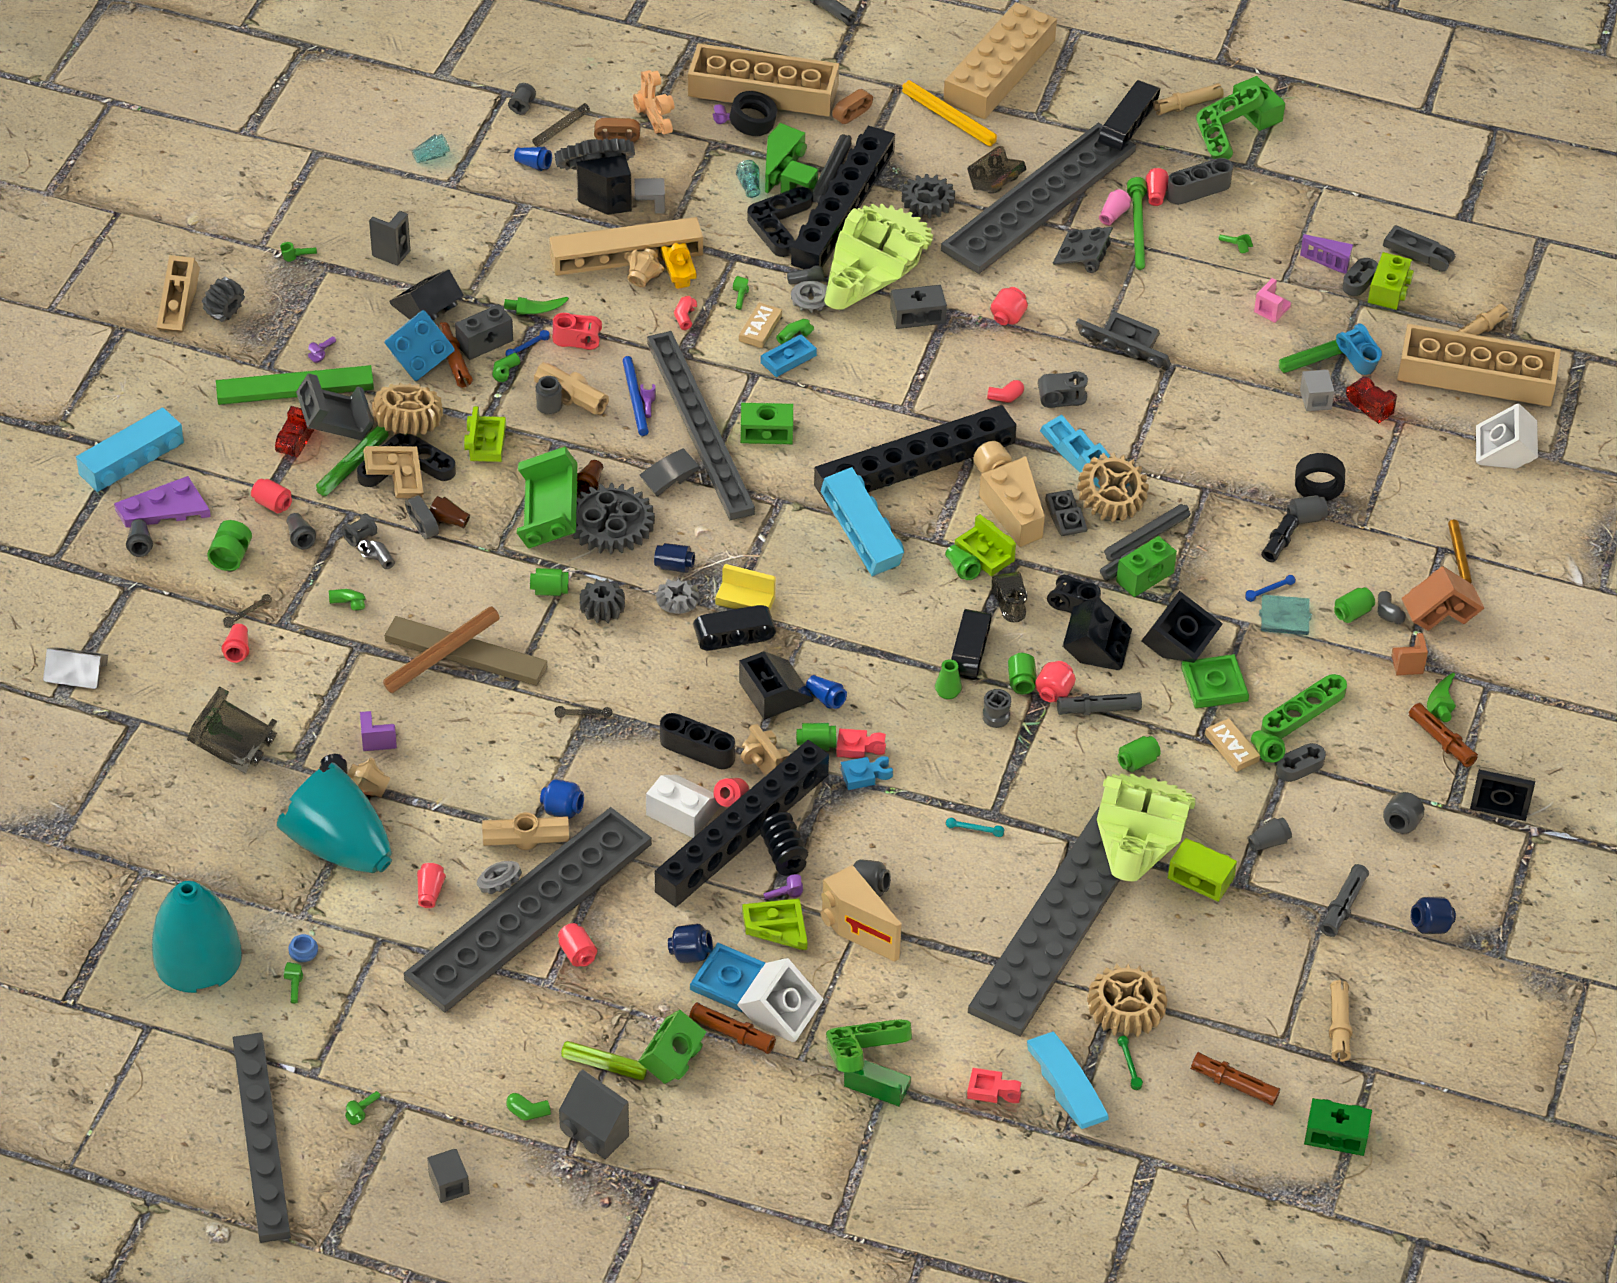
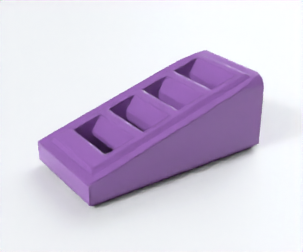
M1304 234L1300 256L1346 274L1350 264L1353 244ZM1309 245L1314 246L1313 250L1309 249Z

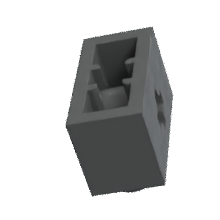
M941 284L891 290L890 309L896 329L946 324L947 304Z
M498 304L456 322L455 332L460 344L459 349L471 360L512 342V318Z

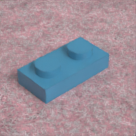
M800 334L761 355L760 363L775 377H778L817 356V348Z

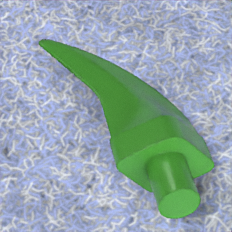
M518 297V300L505 299L504 309L516 310V314L522 315L544 313L560 307L569 298L562 297L549 301H535Z
M1451 673L1440 681L1431 692L1427 701V710L1443 722L1451 720V712L1456 707L1449 694V687L1455 673Z

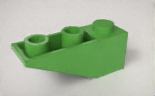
M779 123L768 136L765 172L766 193H769L775 185H779L781 174L791 160L797 161L799 157L804 156L807 149L805 132Z

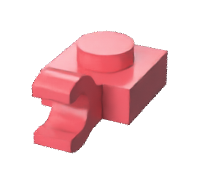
M839 728L836 749L837 757L864 758L865 752L883 755L886 749V734L878 732L867 737V730Z
M973 1068L967 1090V1099L997 1103L998 1096H1000L1007 1102L1019 1103L1022 1082L1002 1080V1072Z

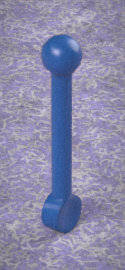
M540 331L539 336L515 349L506 350L505 355L518 353L540 340H548L550 338L549 331Z
M1288 575L1284 580L1257 591L1248 590L1246 591L1245 599L1252 602L1256 599V596L1286 584L1293 585L1296 579L1293 575Z

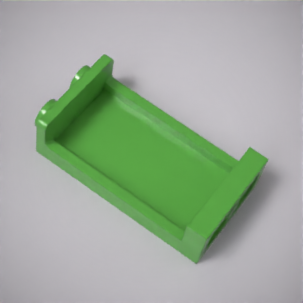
M566 446L518 463V471L526 481L524 526L517 528V535L528 549L576 533L578 463Z

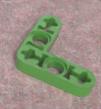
M1247 86L1198 112L1196 120L1213 160L1218 158L1229 160L1232 157L1233 149L1223 125L1257 109L1263 104L1264 95L1258 86ZM1236 105L1233 110L1225 112L1227 107ZM1208 118H1210L1212 122L1209 125L1207 123ZM1214 132H1220L1215 138H1209ZM1220 145L1222 146V150H1223V151H1221V152H1219V150H1218V148H1217V147L1220 146Z
M898 1019L832 1028L826 1032L827 1048L839 1071L856 1072L864 1068L863 1051L861 1048L897 1044L911 1040V1022Z

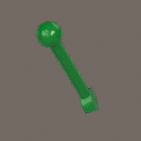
M1120 1036L1117 1042L1123 1049L1132 1077L1130 1086L1134 1090H1140L1143 1081L1137 1077L1128 1048L1129 1039L1126 1036Z

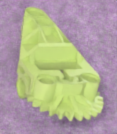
M871 204L870 207L864 205L862 209L854 208L845 219L843 229L839 233L824 299L825 304L833 309H845L903 277L918 265L922 250H927L931 246L933 240L932 229L927 228L926 222H920V217H912V212L903 213V208L895 210L892 205L886 208L883 204H880L878 208L876 205Z
M1123 773L1120 776L1112 774V776L1108 775L1103 782L1105 788L1097 816L1100 834L1112 875L1125 881H1137L1181 841L1189 809H1194L1195 798L1192 797V794L1186 793L1185 789H1177V785H1167V781L1158 782L1156 778L1147 779L1143 775L1140 778L1134 774L1127 776Z

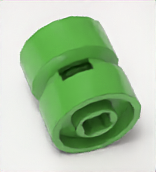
M226 520L220 523L207 553L210 563L224 571L238 569L252 539L250 529L236 520Z

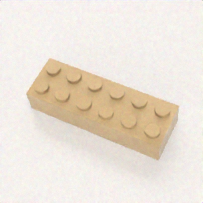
M1015 2L945 79L943 101L953 107L986 119L1053 44L1056 36L1057 18Z
M699 43L697 44L688 72L689 97L733 103L734 98L739 93L756 91L770 97L776 103L777 109L829 117L839 86V63Z
M1407 323L1397 380L1551 407L1561 349Z

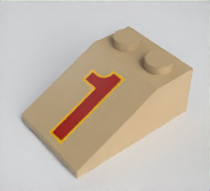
M851 865L823 879V893L821 894V918L828 927L831 926L839 936L894 962L899 960L902 924L856 868Z

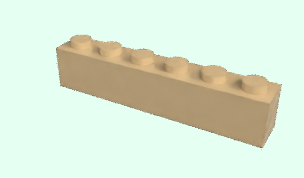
M697 217L549 237L550 258L555 276L630 266L627 258L629 255H632L633 250L642 252L646 248L652 249L658 254V262L664 261L661 247H672L675 243H686L690 257L703 255V235Z

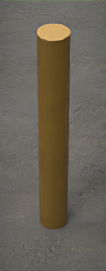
M1453 519L1448 522L1459 575L1469 583H1472L1459 522Z

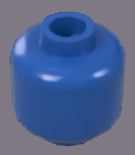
M555 779L542 789L540 802L544 804L545 812L548 815L568 817L570 819L576 813L579 814L584 805V792L574 782Z

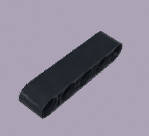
M1137 80L1103 125L1098 143L1122 151L1154 108L1153 103L1155 100H1158L1161 88Z

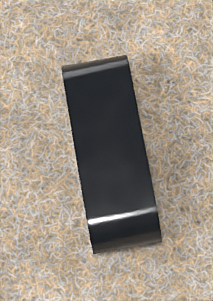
M764 605L704 614L697 617L693 622L699 646L702 650L706 651L770 640L776 634L770 610Z
M964 609L951 660L958 663L960 675L977 678L989 635L992 613Z
M668 713L661 718L660 743L664 748L721 770L728 769L734 764L735 739L731 734L677 713Z

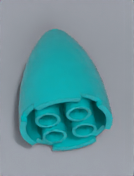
M331 763L328 767L330 769L325 772L318 769L291 796L289 800L292 802L288 806V812L286 815L284 813L279 815L276 824L277 828L310 853L338 866L367 873H375L377 871L381 873L385 871L392 862L390 858L392 850L382 821L373 805L357 784L337 764Z
M183 881L170 890L158 910L152 933L153 963L159 978L169 987L188 993H197V989L208 988L216 984L219 987L235 975L242 960L240 939L232 916L217 895L200 883Z

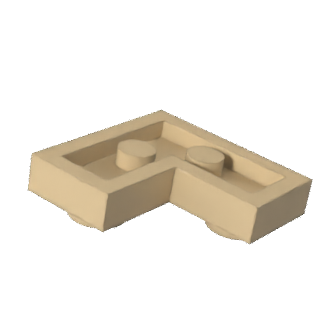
M365 447L363 453L366 475H392L395 498H411L417 495L422 498L424 491L417 447Z

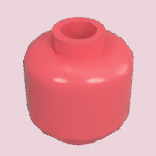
M1015 287L1001 289L990 307L994 320L1001 325L1017 324L1028 307L1026 295Z
M1063 661L1045 664L1035 682V687L1040 697L1047 702H1057L1058 697H1068L1076 681L1073 669Z

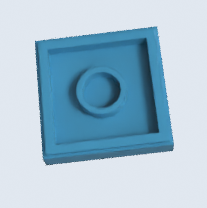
M717 942L691 981L690 990L743 1012L737 1004L763 968L765 962Z

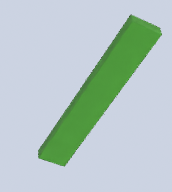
M371 365L216 380L218 405L297 397L296 391L308 373L318 376L322 390L334 393L354 392L357 387L363 388L364 391L374 390Z

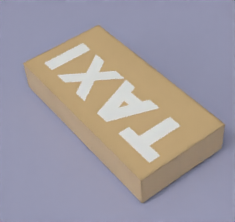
M759 302L741 330L739 341L763 348L782 317V309Z
M1229 718L1206 728V737L1236 772L1260 761L1259 753Z

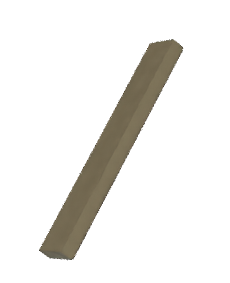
M395 616L384 636L386 642L424 652L452 632ZM473 638L443 658L535 686L538 685L548 667L547 660Z

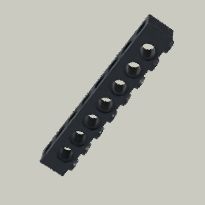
M868 125L864 133L859 134L856 146L848 152L846 162L840 164L837 176L829 182L827 192L820 196L816 209L811 210L806 225L803 224L801 226L798 238L791 242L789 247L791 266L801 269H809L813 266L823 268L835 249L845 219L851 210L861 207L895 151V133Z
M999 405L815 466L814 486L827 506H829L820 492L824 478L852 467L856 474L862 477L865 489L869 493L972 458L978 447L988 441L999 442L1003 447L1014 444L1017 424L1004 406Z
M809 740L804 742L654 871L655 893L674 907L679 906L761 835L760 825L765 819L779 812H787L828 776L829 754Z

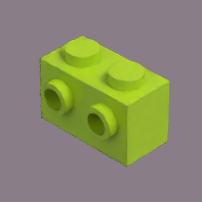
M1383 252L1370 285L1368 303L1397 310L1400 300L1405 301L1408 292L1406 284L1411 285L1414 270L1410 269L1412 259Z
M1185 838L1170 860L1167 879L1219 902L1234 880L1237 861L1228 855L1205 847L1199 842Z

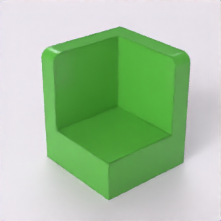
M791 160L781 174L780 193L794 189L797 185L814 189L818 181V169Z

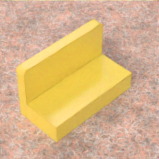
M725 564L722 569V584L715 597V605L731 609L764 605L770 610L775 600L776 577Z

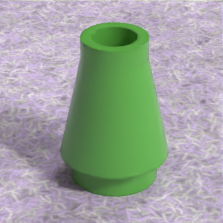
M952 545L946 550L945 556L949 559L959 578L973 580L979 575L981 564L976 556L962 550L957 545Z
M951 659L943 661L935 682V690L943 699H953L962 690L958 663Z
M1261 730L1255 731L1252 734L1251 743L1257 749L1262 760L1271 763L1278 762L1285 755V744L1281 738Z

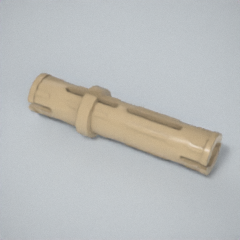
M1216 83L1182 94L1179 92L1173 93L1171 97L1155 100L1153 103L1154 111H1156L1157 115L1171 111L1180 112L1189 106L1220 99L1223 97L1224 91L1223 88H1219L1221 84Z
M1498 304L1488 312L1478 314L1475 320L1456 332L1472 335L1489 332L1494 328V325L1508 318L1509 313L1506 312L1508 310L1503 304Z
M1336 980L1330 984L1331 1026L1329 1037L1332 1039V1059L1337 1061L1338 1052H1340V1062H1343L1351 1057L1350 1039L1353 1030L1349 1025V984L1343 981V989H1341V980Z

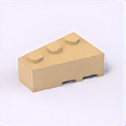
M1025 456L982 473L980 476L979 497L1017 545L1022 547L1042 539L1045 516L1027 457Z

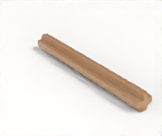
M493 606L488 607L383 680L385 688L390 693H394L500 619L497 610Z

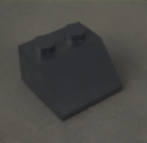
M625 155L576 162L577 199L579 203L607 215L632 211L631 172Z
M447 269L423 279L389 300V302L410 320L422 310L426 311L432 320H435L439 317L437 312L442 309L446 312L458 305L456 300L463 297L464 294L451 271Z
M1179 591L1141 642L1162 658L1194 663L1223 623Z
M1479 766L1470 809L1526 821L1535 787V778Z

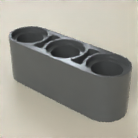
M1218 158L1171 173L1168 178L1167 200L1172 204L1179 205L1229 189L1232 180L1233 163L1226 158Z

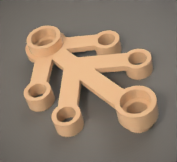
M651 70L641 72V90L633 95L634 107L637 113L643 112L648 116L656 134L662 133L665 135L672 133L673 127L670 119H663L662 115L670 113L675 108L671 95L667 96L666 94L655 96V88L661 85V77L658 71L651 72Z

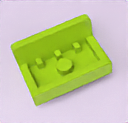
M473 406L472 416H467V431L470 433L465 435L464 448L469 450L470 461L502 462L506 417L479 416V407Z
M981 514L975 517V526L955 539V545L976 556L980 560L981 569L990 576H993L1015 561L1016 543Z

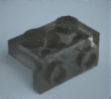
M1003 146L996 147L967 168L973 189L987 191L988 193L1000 191L1002 186L1016 180L1018 175L1027 170L1024 161L1008 159Z

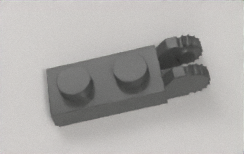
M1394 225L1383 241L1384 247L1423 263H1429L1432 269L1439 270V272H1445L1449 267V262H1453L1456 257L1451 248L1449 249L1437 241Z

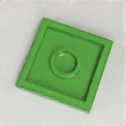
M1235 654L1197 659L1194 663L1182 661L1181 669L1195 709L1247 702L1249 700V693Z

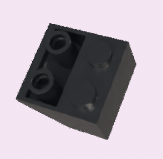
M1096 596L1073 607L1062 647L1079 663L1120 670L1123 667L1132 628Z
M763 651L739 660V683L764 720L813 701V696L787 659Z

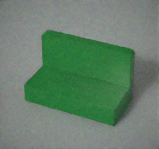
M864 1060V1068L862 1070L844 1072V1087L900 1107L911 1084V1076Z

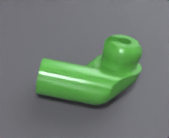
M808 319L795 321L788 324L776 336V339L780 344L791 340L799 331L803 336L807 337L814 330V326L809 323Z
M512 353L496 361L493 366V378L498 382L508 380L509 370L520 364L519 356L516 353Z
M352 589L329 590L330 604L351 602V609L354 611L365 608L364 601L366 598L363 593Z
M512 1093L507 1097L506 1106L508 1110L521 1120L527 1121L551 1115L548 1100L531 1103L518 1093Z

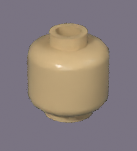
M988 441L978 447L973 460L978 470L984 473L1012 462V457L1001 443Z

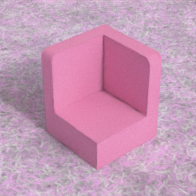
M1272 278L1256 294L1254 312L1276 323L1291 307V302L1275 294L1277 280Z

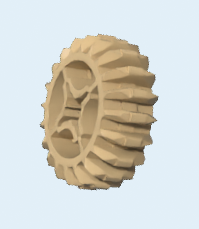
M401 382L399 385L390 384L389 387H382L381 391L376 392V397H374V402H372L374 421L378 423L379 427H385V431H394V434L402 433L405 436L407 434L416 436L417 433L426 434V431L431 432L435 427L439 426L443 416L441 397L437 396V392L430 391L429 387L422 388L420 384L411 385V383L402 384Z
M1113 452L1108 458L1103 453L1099 459L1093 457L1090 463L1084 465L1083 471L1080 472L1078 477L1080 482H1078L1077 490L1081 491L1079 500H1085L1084 508H1092V516L1096 513L1101 514V521L1106 516H1109L1111 522H1114L1118 516L1123 522L1127 516L1132 518L1137 511L1139 512L1142 509L1143 503L1148 498L1149 484H1146L1147 475L1141 474L1142 466H1133L1135 463L1134 459L1127 462L1125 461V454L1121 455L1120 458H1116ZM1095 477L1099 480V491H1097L1094 486L1093 479ZM1128 483L1132 489L1131 498L1127 495L1128 491L1125 488Z
M1128 963L1125 968H1121L1118 964L1115 965L1113 970L1106 967L1103 974L1097 973L1095 980L1089 986V994L1087 996L1088 1010L1090 1015L1094 1016L1095 1024L1102 1023L1103 1031L1112 1029L1114 1036L1121 1032L1126 1037L1129 1033H1134L1138 1038L1141 1030L1149 1034L1152 1027L1157 1028L1160 1020L1165 1016L1167 1007L1165 986L1161 985L1159 977L1152 978L1151 970L1145 973L1142 972L1141 966L1132 969Z

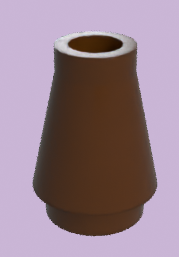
M591 460L587 466L577 473V492L579 494L580 492L589 494V487L598 490L601 473L604 468L600 461Z
M437 496L429 509L436 521L459 526L463 529L470 519L469 513L462 510L445 496L443 498Z

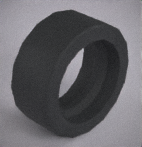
M745 91L739 93L734 98L729 118L731 124L743 134L762 136L768 134L773 129L778 109L776 103L767 95L756 91ZM742 109L757 110L765 118L756 119L749 117L743 113Z
M1314 453L1303 457L1297 463L1295 470V487L1297 492L1303 497L1314 495L1324 497L1326 501L1338 497L1345 487L1346 469L1344 464L1337 457L1327 453ZM1315 472H1325L1335 478L1331 481L1320 483L1308 480L1305 476Z

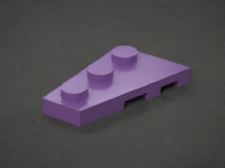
M189 476L114 503L115 511L126 528L131 527V523L137 519L144 520L147 525L158 524L161 519L176 518V521L186 520V516L201 515V518L211 517L208 506Z

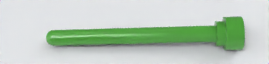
M1134 177L1127 182V193L1133 201L1135 267L1138 270H1142L1145 267L1142 198L1147 193V183L1141 177Z

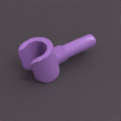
M720 104L715 105L714 121L717 124H723L727 120L730 121V113L726 112V108Z
M332 336L319 345L315 342L310 343L308 349L311 353L308 354V357L315 363L322 361L325 357V348L335 343L336 338Z
M641 384L640 395L642 402L645 404V417L650 418L651 404L656 399V386L652 384V389L646 390L643 388V384Z
M798 874L790 875L787 878V886L763 893L765 900L786 894L790 897H799L803 892L801 876Z

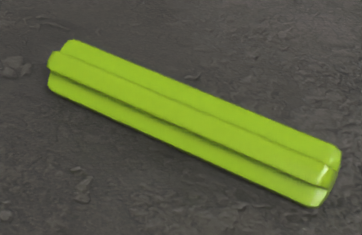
M566 1041L562 1047L561 1055L565 1059L635 1079L644 1080L648 1071L637 1060L574 1042Z

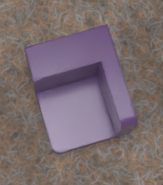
M371 711L360 712L363 751L397 749L395 725H372Z

